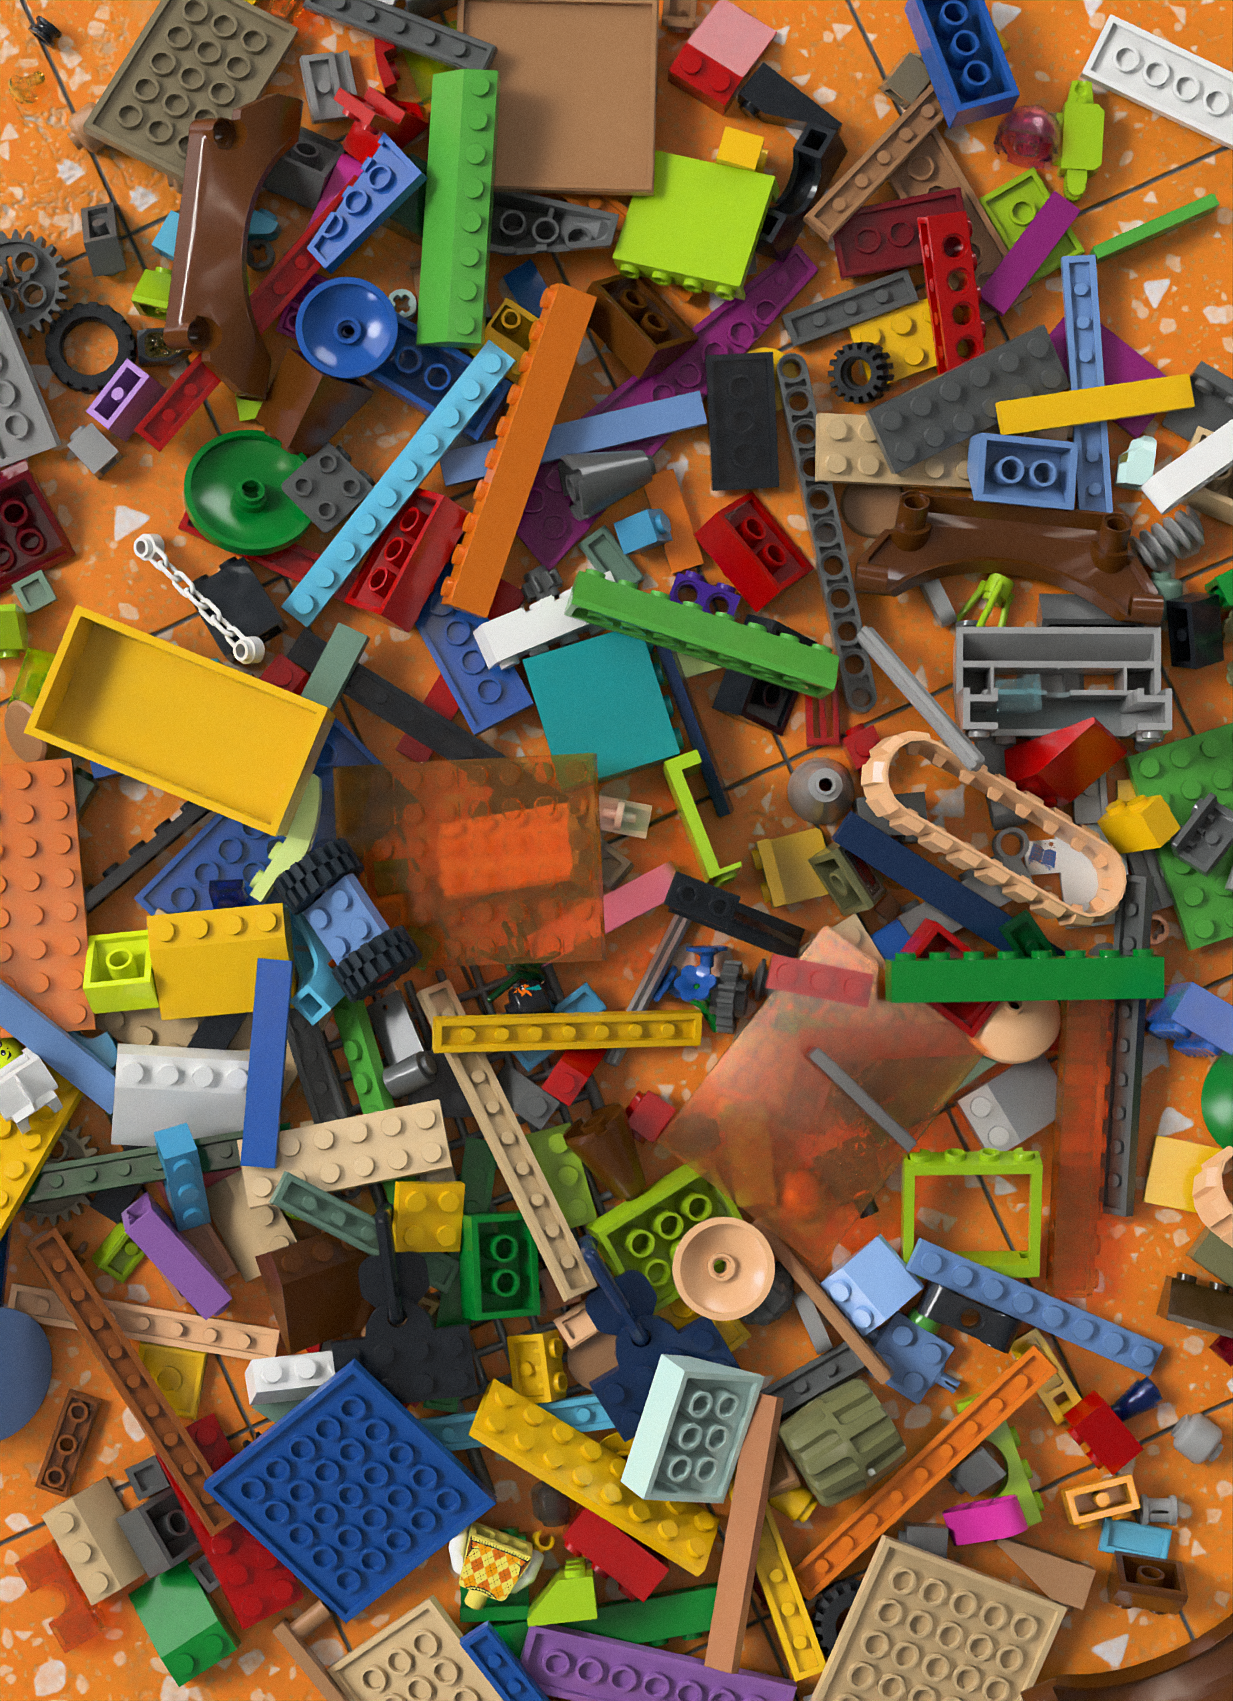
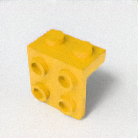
M813 828L771 840L770 838L755 843L756 850L751 851L756 870L762 869L765 882L760 883L764 902H770L772 909L829 894L808 859L826 848L820 829Z

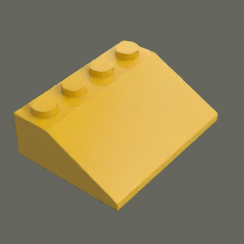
M284 903L147 916L149 951L162 1021L253 1012L258 958L294 961L290 909ZM293 964L291 999H292V997L296 994V979H295V967H294V964Z

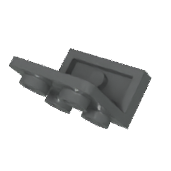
M329 441L315 455H311L282 483V491L324 533H329L350 512L364 501L374 488L373 485H375L374 480L363 469L358 472L349 463L352 458L341 446L338 445L335 448Z

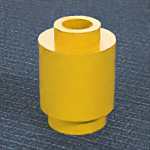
M801 1485L774 1498H768V1503L791 1520H799L804 1523L815 1509L818 1500L812 1497L813 1494L810 1490Z

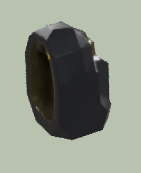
M164 328L137 330L138 358L141 367L174 365V363L186 360L192 353V350H171L168 348L163 338Z

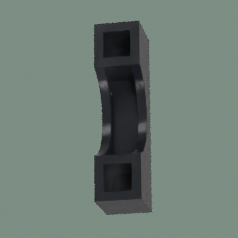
M808 121L793 147V167L788 184L777 199V202L769 205L756 245V253L784 263L806 225L803 221L804 216L819 202L848 152L837 130Z

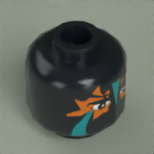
M531 979L509 990V1003L504 1005L507 1014L554 1013L553 1008L557 1006V1002L547 982L541 984L537 979Z

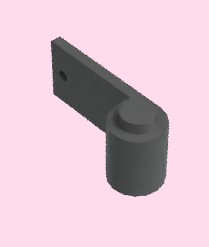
M396 990L367 1006L369 1018L390 1066L384 1069L382 1073L384 1084L389 1093L399 1100L434 1082L437 1065L434 1059L427 1053L402 991Z

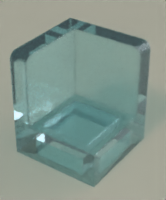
M1040 674L1025 675L1019 679H1004L995 682V688H998L997 715L1039 712L1042 709Z

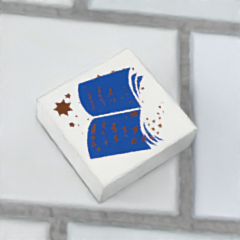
M1056 839L1029 841V849L1024 856V862L1030 875L1061 872Z

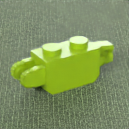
M1079 80L1071 82L1067 102L1064 103L1061 113L1056 112L1054 133H1059V145H1054L1052 153V165L1057 166V176L1064 177L1063 197L1072 203L1082 198L1083 193L1086 191L1087 178L1090 179L1095 175L1102 164L1105 111L1101 106L1094 104L1092 82Z

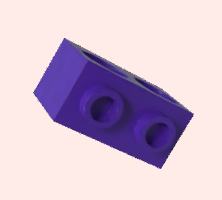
M686 570L685 575L677 573L669 594L671 596L670 601L683 604L678 599V592L683 588H691L697 595V599L693 603L701 605L703 607L702 611L712 614L709 609L710 603L714 600H722L728 606L727 614L734 616L741 596L735 594L736 589L720 582L716 586L704 582V576Z

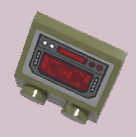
M835 841L808 859L843 916L871 909L887 892L883 885V877L876 868Z

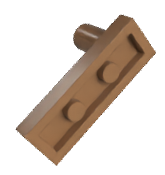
M320 1599L292 1623L285 1617L275 1625L272 1632L327 1701H348L327 1671V1668L304 1641L308 1635L333 1616L331 1609Z

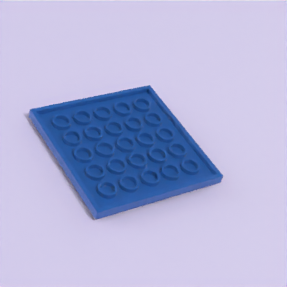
M355 1358L205 1480L203 1486L205 1491L345 1623L359 1614L496 1505L497 1496Z

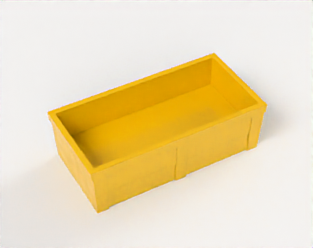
M76 605L24 733L277 837L287 836L336 715L326 706Z

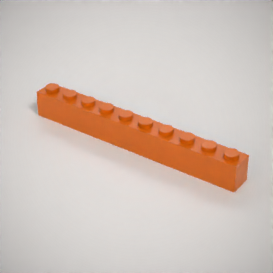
M563 283L551 285L542 294L539 306L543 309L539 320H535L531 326L529 339L532 341L529 350L524 352L518 364V371L521 372L517 384L511 386L506 401L510 404L506 416L500 418L496 427L495 434L499 436L495 448L489 450L485 459L484 466L488 468L484 480L478 482L474 491L473 498L477 500L473 512L467 514L463 523L462 530L466 532L462 544H458L453 552L451 562L455 565L451 576L445 578L441 587L440 595L444 596L441 602L442 605L477 618H487L590 320L597 299L595 296Z

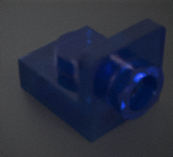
M243 879L210 880L208 892L213 909L250 906Z

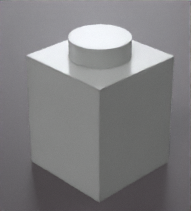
M92 423L87 427L82 425L77 428L69 438L71 442L67 444L70 450L98 480L123 458L119 451Z

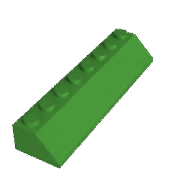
M459 69L433 74L427 163L428 179L426 180L416 345L470 349H482L484 346L501 86L498 70Z
M586 569L585 572L579 571L575 577L564 612L565 616L821 700L835 689L839 656L831 654L832 649L820 644H812V647L799 643L800 639L786 633H780V636L767 633L768 628L763 625L749 622L746 626L734 622L735 617L730 614L716 612L713 615L702 611L703 607L690 601H683V604L670 601L671 596L666 593L651 590L649 594L637 590L638 585L633 582L618 580V583L607 580L605 579L606 575L597 570Z

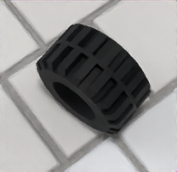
M853 1577L847 1578L846 1582L841 1583L840 1580L834 1582V1587L831 1589L826 1588L822 1592V1598L820 1600L817 1599L814 1605L816 1609L815 1613H812L813 1629L820 1649H822L827 1658H829L839 1635L836 1630L837 1618L844 1609L852 1605L863 1578H861V1581L855 1580Z

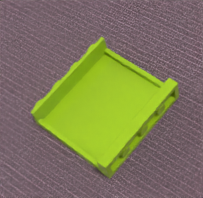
M655 150L654 196L632 197L612 257L617 270L623 276L632 279H638L641 276L650 278L653 282L662 286H669L672 283L683 286L684 289L693 293L707 291L714 293L717 297L731 301L734 298L745 300L746 294L743 286L770 202H777L780 192L776 177Z
M696 749L665 761L663 775L705 883H713L715 887H721L735 880L742 864L740 861L727 867L719 868L685 778L699 773L702 761Z

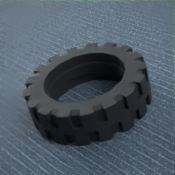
M88 302V304L76 303L73 305V308L69 310L64 309L65 313L63 315L59 314L60 317L55 320V325L50 324L49 334H46L45 355L51 370L63 384L76 392L81 391L84 394H93L103 390L127 358L135 363L137 344L129 324L112 307L105 304L104 306L99 305L98 302ZM85 322H100L107 325L115 333L118 340V354L114 363L106 371L96 375H83L74 371L67 364L64 357V342L67 335L76 326Z

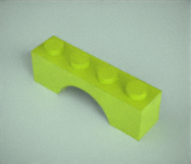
M982 1392L954 1401L958 1414ZM1005 1420L985 1438V1440L997 1446L1001 1452L1005 1472L1007 1473L1003 1477L1000 1487L989 1498L1016 1494L1027 1525L1031 1526L1042 1522L1040 1512L1044 1511L1045 1508L1039 1492H1032L1028 1479L1033 1478L1029 1463L1026 1458L1020 1460L1016 1447L1021 1446L1015 1426L1009 1428Z

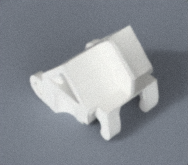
M27 1047L22 1050V1055L0 1069V1114L6 1122L9 1120L14 1121L22 1135L31 1130L28 1116L43 1106H49L54 1113L63 1108L54 1092L58 1088L57 1083L41 1058Z

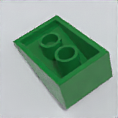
M187 1558L128 1594L159 1657L179 1687L237 1650L241 1644L240 1639L211 1594L207 1593L189 1568L191 1563Z

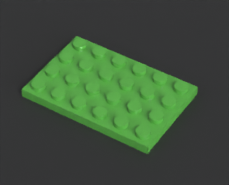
M1233 723L1124 758L1136 797L1140 795H1145L1146 797L1161 795L1169 805L1179 826H1184L1187 823L1195 803L1201 798L1205 799L1210 792L1217 796L1220 804L1233 811ZM1171 838L1161 848H1155L1154 850L1160 868H1162L1164 880L1170 898H1172L1188 951L1232 937L1233 892L1224 888L1233 866V844L1208 877L1174 857L1171 848Z

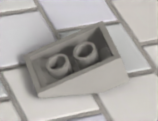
M1044 1054L1034 1060L1011 1065L953 1100L981 1148H995L999 1151H1008L1075 1107Z

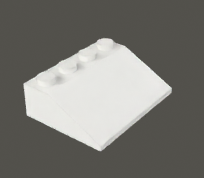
M118 1043L111 1144L156 1146L153 1132L184 1123L188 1124L193 1139L242 1131L244 1128L250 1051Z

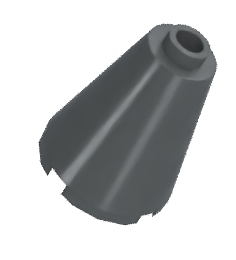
M643 450L566 454L560 457L563 461L558 462L559 479L564 497L569 495L574 505L568 507L578 521L594 516L652 481V475L656 473L653 458L651 455H646Z

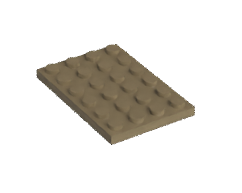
M161 0L84 123L83 132L183 183L191 123L196 119L217 117L231 120L234 109L261 98L297 39L299 28L244 0Z

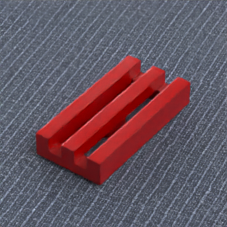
M837 677L835 689L831 692L833 738H827L825 698L822 700L818 699L820 738H814L812 696L804 694L807 747L841 745Z

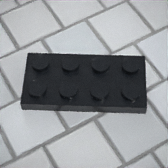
M773 352L705 355L711 491L779 487Z

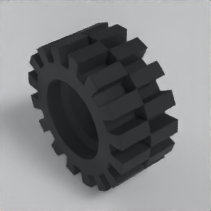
M857 342L842 346L843 350H837L834 353L837 359L830 360L829 365L834 366V370L828 371V377L834 376L835 381L830 382L831 388H838L835 394L838 397H844L843 401L848 403L854 402V404L874 402L875 399H881L885 396L882 392L889 391L891 386L887 382L894 379V375L889 374V369H894L893 363H887L886 360L890 358L888 352H881L883 347L874 345L872 342ZM860 359L866 361L871 370L870 380L864 386L856 384L851 373L853 364Z

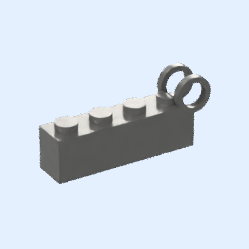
M1008 827L1001 830L993 838L992 850L994 856L991 859H997L1003 863L1004 867L1019 876L1024 875L1035 885L1021 860L1029 849L1027 834L1017 827ZM1005 834H1012L1020 841V850L1014 856L1006 854L1001 848V839ZM971 869L958 875L961 879L960 883L998 908L1013 900L1002 893L1000 886H989L974 877V871ZM918 899L900 907L902 914L896 917L910 937L925 918L938 922L950 933H954L964 927L925 901L920 904Z

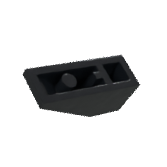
M764 62L738 94L737 102L741 104L739 106L740 110L751 119L757 117L764 123L802 131L808 121L837 130L838 134L841 131V122Z

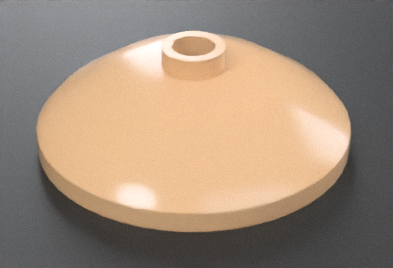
M1057 1000L1001 1001L973 1038L965 1033L964 1035L977 1051L995 1061L1018 1064L1034 1060L1043 1055L1052 1046L1059 1033L1061 1025L1059 1003ZM1009 1003H1017L1020 1008L1013 1009L1009 1006Z
M714 1217L698 1223L683 1236L674 1254L672 1274L677 1292L689 1308L703 1317L728 1321L748 1315L765 1300L773 1284L775 1261L767 1239L753 1225L734 1217ZM718 1260H723L725 1264L721 1272L714 1270V1264Z

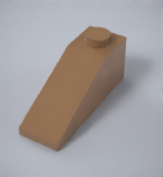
M1010 1537L994 1540L1050 1599L1065 1605L1069 1612H1072L1074 1607L1081 1610L1084 1609L1096 1572L1091 1565Z

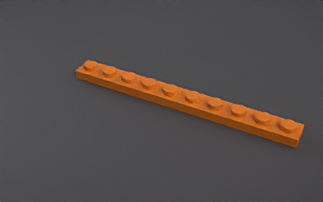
M1035 1344L792 1569L799 1590L808 1601H811L1058 1371V1368Z

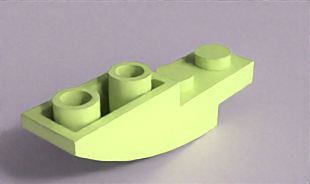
M315 774L311 775L288 834L285 836L287 837L284 843L278 841L268 856L272 860L265 872L260 869L249 885L253 888L250 896L261 903H265L274 890L276 879L281 877L285 870L290 869L292 864L299 862L306 854L309 855L318 829L322 802V782Z

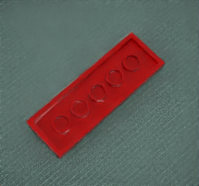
M214 1413L184 1427L213 1473L235 1457ZM151 1444L241 1629L245 1630L303 1599L304 1595L293 1573L237 1520L214 1536H210Z

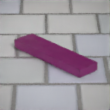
M1054 190L982 287L981 302L1003 317L1081 210Z

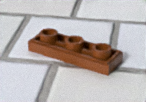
M69 1389L35 1484L36 1488L65 1498L69 1496L102 1399ZM64 1438L72 1440V1449H66L63 1446Z

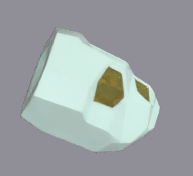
M1144 435L1131 441L1128 450L1118 457L1114 486L1142 491V485L1153 476L1157 447L1156 439Z

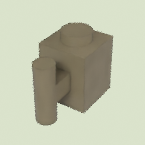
M911 52L902 56L878 87V89L903 109L910 106L928 88L926 85L930 81V77L922 56Z

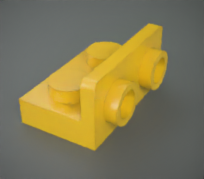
M558 1330L508 1336L507 1344L513 1390L533 1403H547L566 1398L568 1380L563 1371V1343L559 1338Z

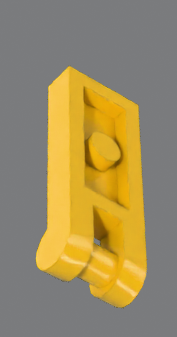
M1034 1326L1015 1338L1010 1350L1017 1360L1035 1344L1058 1368V1371L1036 1391L1058 1426L1066 1421L1063 1415L1082 1399L1042 1334ZM1064 1391L1068 1399L1057 1405L1053 1398Z

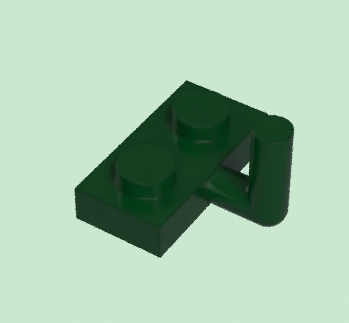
M1026 909L998 928L1011 949L1018 951V957L1031 956L1032 950H1052V956H1058ZM993 953L988 957H997V954Z

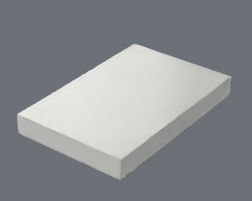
M1098 824L1085 825L1097 832L1099 839L1109 843ZM1054 836L1057 841L1060 865L1059 878L1062 901L1070 906L1071 904L1082 905L1084 912L1090 907L1089 902L1097 893V872L1091 860L1081 851L1077 852L1069 844ZM1126 853L1120 854L1123 858L1122 862L1125 866L1126 874H1128ZM1115 913L1106 921L1092 923L1091 926L1115 924ZM1065 926L1066 929L1077 928V927Z

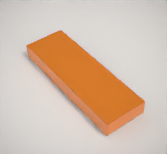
M674 469L652 475V481L643 487L650 509H663L664 514L667 515L671 523L670 533L673 540L662 544L672 575L704 565L697 540L693 535L694 530Z

